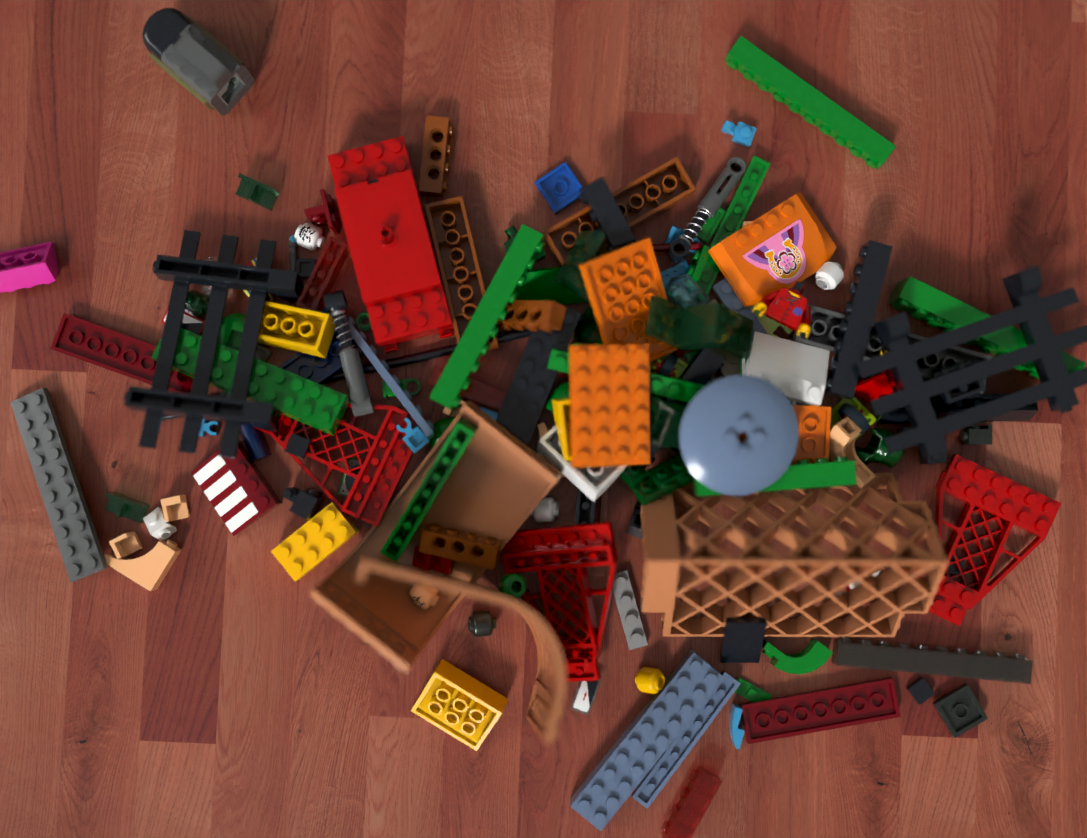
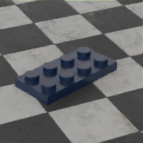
M337 331L334 332L326 358L298 352L278 367L321 385L343 369L339 356L342 348L339 346L340 340L337 338ZM351 339L352 344L355 345L353 348L358 349L359 355L361 357L364 353L356 344V342L353 339Z

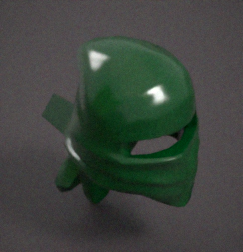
M883 428L872 429L873 435L866 448L862 449L857 445L854 446L857 456L866 466L873 462L882 463L888 468H893L905 454V449L889 454L884 438L896 434H892L890 430Z

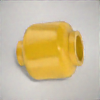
M642 667L635 676V683L641 692L657 694L665 686V677L661 670L657 668Z

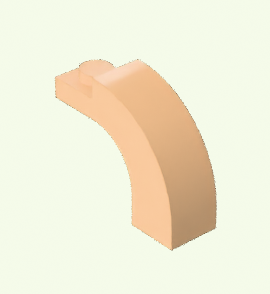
M846 417L837 423L830 432L829 455L831 461H835V457H848V460L855 461L856 484L862 488L871 482L876 475L859 459L855 451V439L862 430L849 417Z

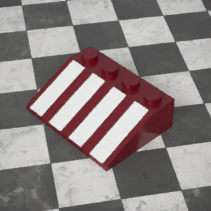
M240 440L235 459L219 457L218 450L191 472L233 536L282 504L255 462H252L249 453Z

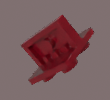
M322 189L320 193L323 205L304 209L305 215L313 225L320 227L328 224L332 232L338 235V229L341 228L339 218L334 213V210H337L335 201L331 198L330 194H327Z

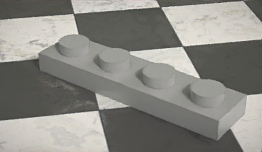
M627 570L617 572L613 594L628 648L633 650L647 646V639Z

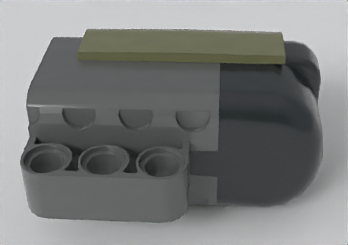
M164 8L156 11L145 23L142 36L143 42L150 52L149 57L210 110L215 109L222 116L228 114L252 87L254 78L243 62L187 14L185 15L175 8Z

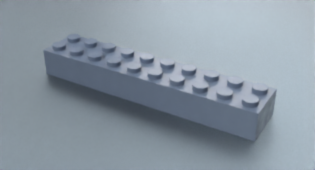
M690 649L667 677L664 688L651 697L570 798V806L598 830L602 831L723 680L724 676Z

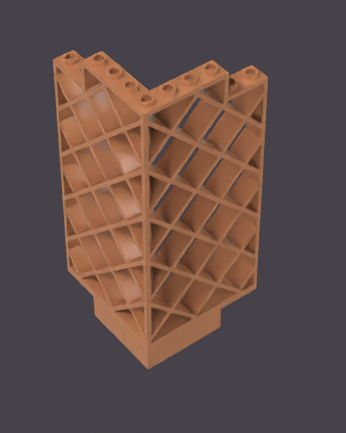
M874 473L876 477L862 488L856 484L796 489L805 495L799 502L787 496L781 490L755 492L757 496L750 502L740 496L726 494L707 496L700 502L685 492L689 488H694V481H692L688 485L663 496L662 500H655L646 506L641 504L640 516L644 550L640 595L642 613H662V637H723L726 618H738L749 611L754 614L750 618L766 619L764 637H895L897 630L900 629V622L905 613H928L930 605H933L934 595L938 592L939 582L943 579V572L945 567L948 566L949 560L943 551V542L939 539L937 525L933 522L932 511L928 508L927 502L904 501L903 495H900L899 483L895 480L893 473ZM843 489L854 497L846 502L829 492V490ZM886 489L889 498L877 492L876 490ZM721 502L737 513L727 520L713 511L712 508ZM769 502L785 512V514L779 520H776L760 508ZM817 502L833 512L834 515L826 520L808 508ZM864 502L884 515L875 520L857 508ZM674 503L687 511L679 520L675 519ZM697 520H700L715 531L705 539L689 527ZM746 520H749L765 532L755 539L740 529L739 526ZM797 520L813 530L814 533L808 539H805L788 528V526ZM845 520L865 533L859 539H856L837 526ZM894 520L914 532V534L909 539H906L886 526ZM727 538L742 548L743 551L735 558H732L716 546ZM776 538L793 549L794 552L787 558H784L767 547V545ZM825 538L845 552L839 558H835L817 545ZM923 538H926L930 553L917 546ZM678 539L693 549L684 558H680ZM873 539H876L894 550L895 553L888 559L867 545ZM680 564L690 568L679 575ZM732 564L740 567V569L728 576L720 572ZM784 564L791 567L776 577L770 573ZM836 564L842 567L826 577L821 574V572ZM888 564L892 566L891 569L875 577L871 575L874 571ZM928 571L926 577H923L921 575L922 573ZM704 580L712 584L700 592L693 588ZM755 580L761 583L760 586L749 592L743 589V587ZM806 580L811 583V585L798 592L792 589ZM857 580L862 583L847 592L841 590ZM908 580L911 582L910 585L896 592L891 591V589L905 583ZM676 596L684 599V601L674 606ZM727 596L733 599V601L722 607L715 604ZM777 596L783 599L770 607L764 604ZM827 596L832 599L818 607L812 605ZM877 596L880 598V600L865 608L862 606V604ZM700 611L705 614L700 619H689V617ZM797 612L803 614L796 619H786ZM846 612L851 614L843 619H835Z

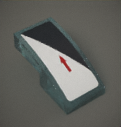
M601 678L599 681H579L570 709L589 715Z

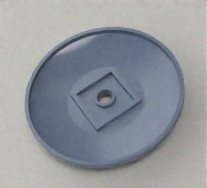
M749 375L726 376L703 387L688 404L679 429L680 451L691 474L709 489L726 495H748L761 491L773 484L789 467L798 444V422L788 398L770 382ZM744 431L746 433L745 441L738 442L737 435Z

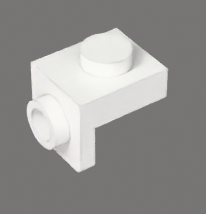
M159 507L143 518L150 535L160 541L169 538L177 531L175 526L165 522L163 510Z

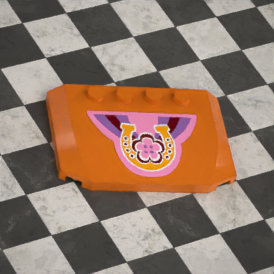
M800 191L709 249L708 252L743 306L749 307L755 306L756 303L760 302L770 292L781 290L783 287L791 289L795 281L800 283L817 272L825 262L830 261L837 247Z

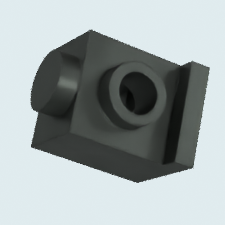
M970 425L969 429H961L959 437L962 440V445H992V425Z

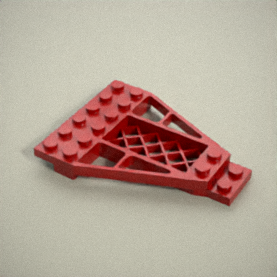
M374 405L375 410H388L377 435L374 436L355 427L358 417L353 416L350 423L340 422V425L346 428L336 431L335 437L338 445L328 448L325 439L333 435H324L319 430L321 437L311 440L308 430L314 429L313 427H306L302 423L303 429L298 431L301 422L282 414L278 432L258 429L271 435L284 449H286L292 433L297 435L305 432L306 438L311 441L310 449L312 454L307 452L306 456L328 466L323 481L321 482L297 456L288 454L342 512L378 527L413 454L412 450L402 439L406 434L398 431L396 425L398 424L402 429H405L407 427V423L404 421L405 418L410 420L412 429L418 425L408 412L395 406ZM348 430L351 440L341 444L338 434ZM351 430L364 436L354 439ZM369 438L374 440L372 446L370 444ZM366 439L369 448L359 452L355 442ZM322 440L325 450L315 453L312 443ZM353 443L356 453L345 456L343 446ZM340 448L343 458L333 461L330 451ZM368 452L363 463L360 454ZM327 453L330 462L317 456ZM357 456L360 466L350 469L347 459ZM344 461L347 470L335 464ZM335 469L355 478V482L344 505L325 487L332 471ZM360 469L358 475L352 473L353 471Z
M953 454L946 471H942L935 486V489H937L935 524L937 525L939 539H942V524L953 529L944 553L948 556V566L955 563L960 573L949 576L947 567H945L943 579L939 582L938 592L935 593L933 605H930L928 612L960 626L967 609L971 610L1046 538L1061 503L958 454ZM944 493L966 503L956 526L942 520ZM978 511L981 521L973 524L970 516ZM983 511L992 515L993 517L986 519ZM996 520L999 529L990 532L987 522ZM983 524L986 534L978 536L975 527ZM1013 525L1036 536L1018 555L1004 548ZM970 529L973 538L965 541L962 533ZM998 533L996 540L994 542L992 535ZM988 537L991 546L982 549L979 540ZM975 542L978 551L970 554L967 544ZM962 546L965 556L957 559L955 549ZM990 551L986 559L984 552ZM1004 553L1013 557V560L987 584L999 555ZM980 554L983 564L974 566L971 557ZM967 559L970 569L962 571L959 562ZM982 568V571L978 577L976 570ZM972 572L975 581L967 584L964 574ZM960 576L961 583L952 579Z
M611 521L518 530L504 546L505 553L502 554L505 573L518 574L517 572L537 571L541 593L530 594L526 588L522 597L528 607L544 620L555 635L564 657L566 682L599 681L601 674L598 658L601 654L618 565V555ZM611 565L607 588L592 589L586 567ZM556 569H565V570H564V572L561 574V573H560L559 571H557ZM567 571L577 577L573 583L565 577ZM550 572L558 578L555 584L549 580L548 574ZM578 580H579L580 588L575 585ZM560 581L570 587L566 593L558 587ZM571 590L580 596L577 602L568 595ZM553 591L562 597L559 603L553 599ZM605 594L600 627H598L592 595ZM534 599L543 600L547 621L545 620L544 616L539 610ZM582 599L584 607L579 604ZM564 600L573 606L570 612L561 605ZM575 608L584 615L581 620L572 614ZM557 609L566 616L563 621L556 617ZM568 618L577 625L574 630L565 624ZM585 618L587 620V625L583 623ZM579 627L588 634L585 638L576 633ZM561 628L570 635L567 639L560 635L559 630Z

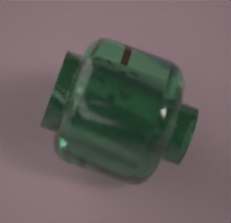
M190 290L185 312L197 318L205 316L207 314L209 297L197 290Z

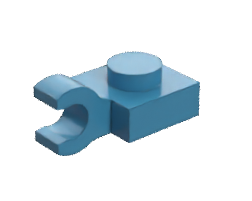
M726 120L721 131L733 135L731 141L749 148L757 128L740 121L736 126L734 123Z

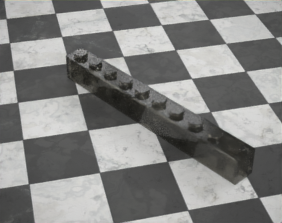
M850 637L833 639L832 663L837 666L1031 684L1033 660L1025 658V654L1013 653V656H1007L1005 652L1000 651L987 654L985 650L974 649V652H967L968 649L955 647V650H948V647L936 646V649L929 648V645L917 644V647H913L905 642H898L897 645H892L890 641L885 640L871 643L870 639L859 638V641H852Z

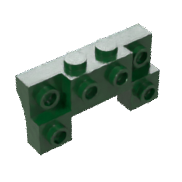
M679 441L668 446V456L671 457L670 459L648 470H645L641 465H629L621 473V479L632 489L638 501L644 506L693 481V475L683 460Z

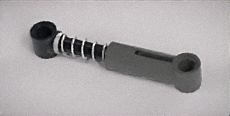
M733 157L728 161L726 167L698 205L696 216L692 217V222L687 224L688 228L683 230V235L672 241L667 252L671 262L680 263L685 260L691 244L694 242L693 239L695 236H698L699 230H702V226L707 224L706 220L715 216L741 179L746 169V163L742 158ZM731 168H736L738 172L733 171ZM727 180L728 183L725 185V187H724L723 190L721 191L720 188L722 187V185L724 184V182ZM679 248L683 253H676L674 249Z
M343 290L324 294L325 307L328 314L331 313L334 318L335 331L338 333L339 346L342 348L339 356L351 398L353 414L355 417L374 413V405L368 391L359 351L353 348L355 345L352 344L351 330L347 325L349 322L346 321L345 317L347 316L346 309H348Z

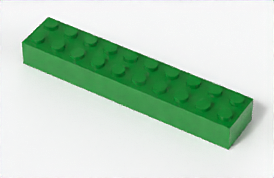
M911 276L897 282L887 302L892 305L893 309L901 312L905 311L909 313L911 318L927 322L926 324L929 327H938L944 330L943 333L990 317V315ZM1012 326L964 342L966 345L978 347V350L982 353H990L995 357L1027 346L1022 331ZM1060 351L1068 373L1085 367L1086 362ZM1033 361L1014 367L1020 371L1025 370L1030 373L1031 377L1039 379Z
M181 328L172 370L192 378L194 377L202 336ZM161 339L151 357L156 362L159 353ZM218 343L209 385L231 393L239 351ZM254 359L247 395L248 401L271 403L282 415L330 435H335L350 403L347 395L259 359Z

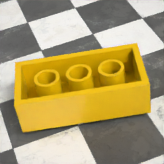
M266 301L258 343L326 358L336 325L333 323L334 319L330 314Z
M331 502L271 552L296 582L360 530L345 512H342L334 502Z

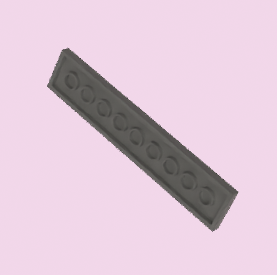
M41 388L10 402L70 582H76L107 569L108 565L48 388Z

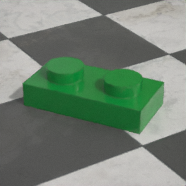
M705 244L699 250L696 249L691 256L692 263L685 272L686 279L684 282L689 286H692L701 277L709 255L708 250L711 249Z

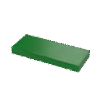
M737 676L736 680L740 682V685L735 691L736 694L751 702L771 698L772 694Z

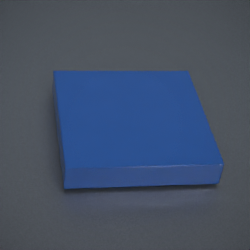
M566 161L534 182L555 215L580 199L579 194L581 192L579 188L583 187Z

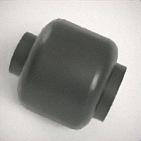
M489 611L473 612L471 617H468L469 632H472L474 637L490 636L493 629H496V617H492Z

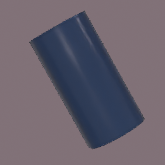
M242 424L240 433L252 462L272 455L263 432L251 425Z

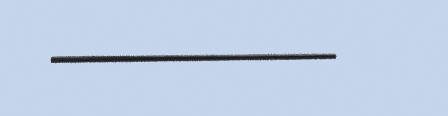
M594 312L581 315L577 326L595 322ZM524 329V331L514 330L497 334V342L500 344L530 337L532 331ZM458 344L384 361L390 369L452 355ZM371 363L362 365L364 375L377 372ZM339 371L322 384L346 379L344 371ZM163 414L162 421L182 416Z

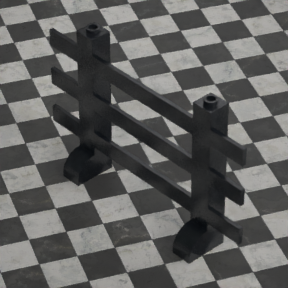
M185 230L179 257L157 255V259L153 263V272L160 280L173 281L174 283L151 389L129 386L128 392L124 395V403L130 410L146 412L139 447L156 449L163 414L185 417L179 452L196 454L202 419L225 422L218 456L235 459L242 424L272 432H278L281 412L273 404L247 401L267 293L275 294L287 301L302 303L305 285L297 271L272 269L276 241L261 239L256 266L234 264L239 237L222 236L217 262L198 260L196 255L201 233ZM190 284L212 286L191 392L168 391ZM231 288L251 291L230 398L207 396L228 290Z
M1035 266L1002 279L1013 309L913 344H909L907 339L910 327L906 312L875 323L874 326L885 354L856 364L861 378L891 369L898 391L870 401L875 416L904 406L912 427L910 430L884 438L889 454L918 444L922 457L939 458L943 456L942 452L948 451L943 435L1046 398L1051 411L1065 413L1073 410L1072 406L1079 404L1074 389L1087 384V367L1068 373L1060 351L1087 342V325L1054 336L1046 314L1078 303L1079 299L1074 287L1040 299L1038 291L1042 286V276L1039 266ZM1019 323L1027 346L923 382L915 361L916 359ZM1033 361L1041 382L1040 384L937 420L929 397Z

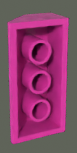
M53 242L0 252V293L13 292L21 288H32L35 285L50 284L56 281L59 268Z

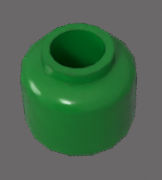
M505 574L499 581V591L514 599L520 598L526 591V581L519 574Z

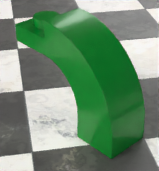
M814 638L811 639L805 649L796 654H785L763 639L762 647L764 650L762 652L772 659L770 663L786 673L805 674L821 667L833 654L831 650Z

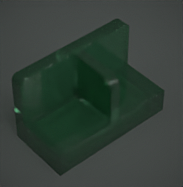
M239 173L238 178L241 180V183L235 194L272 211L279 193L274 188Z
M106 492L105 496L109 498L106 511L117 514L116 516L119 518L125 517L139 523H144L143 518L148 513L149 504L117 492Z

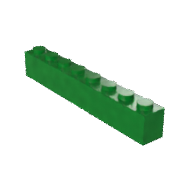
M462 417L457 422L380 553L395 562L399 560L476 433L477 426Z
M835 457V461L828 462V458L816 459V463H809L808 460H796V464H790L778 480L758 492L856 485L855 461L848 460V457ZM693 476L695 496L724 495L709 489Z

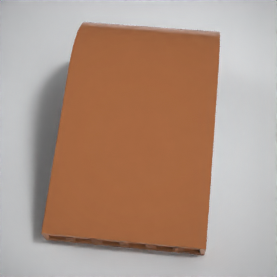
M470 400L463 405L460 413L388 506L379 526L373 525L347 557L309 594L317 604L326 608L333 617L341 620L348 629L356 632L362 637L364 642L372 645L382 656L387 657L398 669L403 670L405 673L411 668L426 645L465 595L438 588L437 596L440 598L434 607L430 605L428 609H423L411 601V595H409L416 582L367 570L363 583L355 581L356 571L362 553L393 561L380 553L457 422L462 417L477 426L478 429L397 561L398 563L417 567L412 565L415 546H420L422 529L431 523L439 524L442 528L446 529L456 528L459 532L463 533L473 532L484 538L494 537L497 541L502 542V550L562 476L558 470ZM438 537L441 543L446 544L443 538ZM457 542L460 548H464L463 543ZM476 546V550L482 553L483 549ZM455 561L452 574L447 576L475 583L487 568ZM433 569L428 570V571H432V572L444 574V573L435 571V570H433Z
M361 554L355 581L364 583L367 570L500 604L518 611L533 634L538 658L536 678L525 717L545 743L553 744V740L557 739L559 734V726H557L559 717H563L565 710L563 701L566 691V667L555 635L539 615L498 589L368 554Z

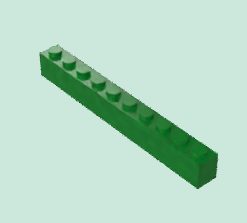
M740 36L727 54L725 62H727L730 68L737 69L744 78L754 81L761 90L768 91L776 101L783 102L793 113L803 116L807 123L817 126L821 133L834 138L838 145L848 148L852 155L862 158L869 167L879 169L896 146L744 37Z
M522 224L429 396L431 400L450 410L459 406L462 400L460 396L462 391L467 390L472 381L469 379L470 376L479 369L481 364L479 360L482 355L485 356L490 348L488 343L491 337H496L499 331V327H497L499 322L505 320L509 312L506 309L510 303L513 304L516 300L518 287L524 285L527 276H525L527 270L533 268L536 262L535 255L537 252L540 253L545 245L543 234Z

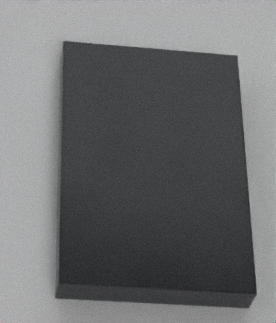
M726 618L720 662L759 663L766 619Z

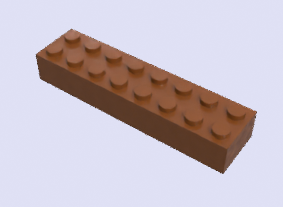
M675 157L616 190L612 195L630 230L693 196L696 188L678 157ZM589 207L543 231L544 239L559 266H568L607 244L606 239H602L597 231L599 229L597 222H593L588 214L590 211Z
M462 196L425 204L457 344L486 293ZM491 337L488 343L490 345L489 350L499 348L497 338Z

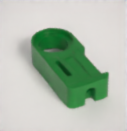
M399 379L401 382L399 387L402 391L405 389L408 391V384L416 382L418 385L417 391L414 393L408 391L411 396H416L421 392L422 386L417 379ZM383 381V397L387 398V395L388 397L395 396L386 382Z

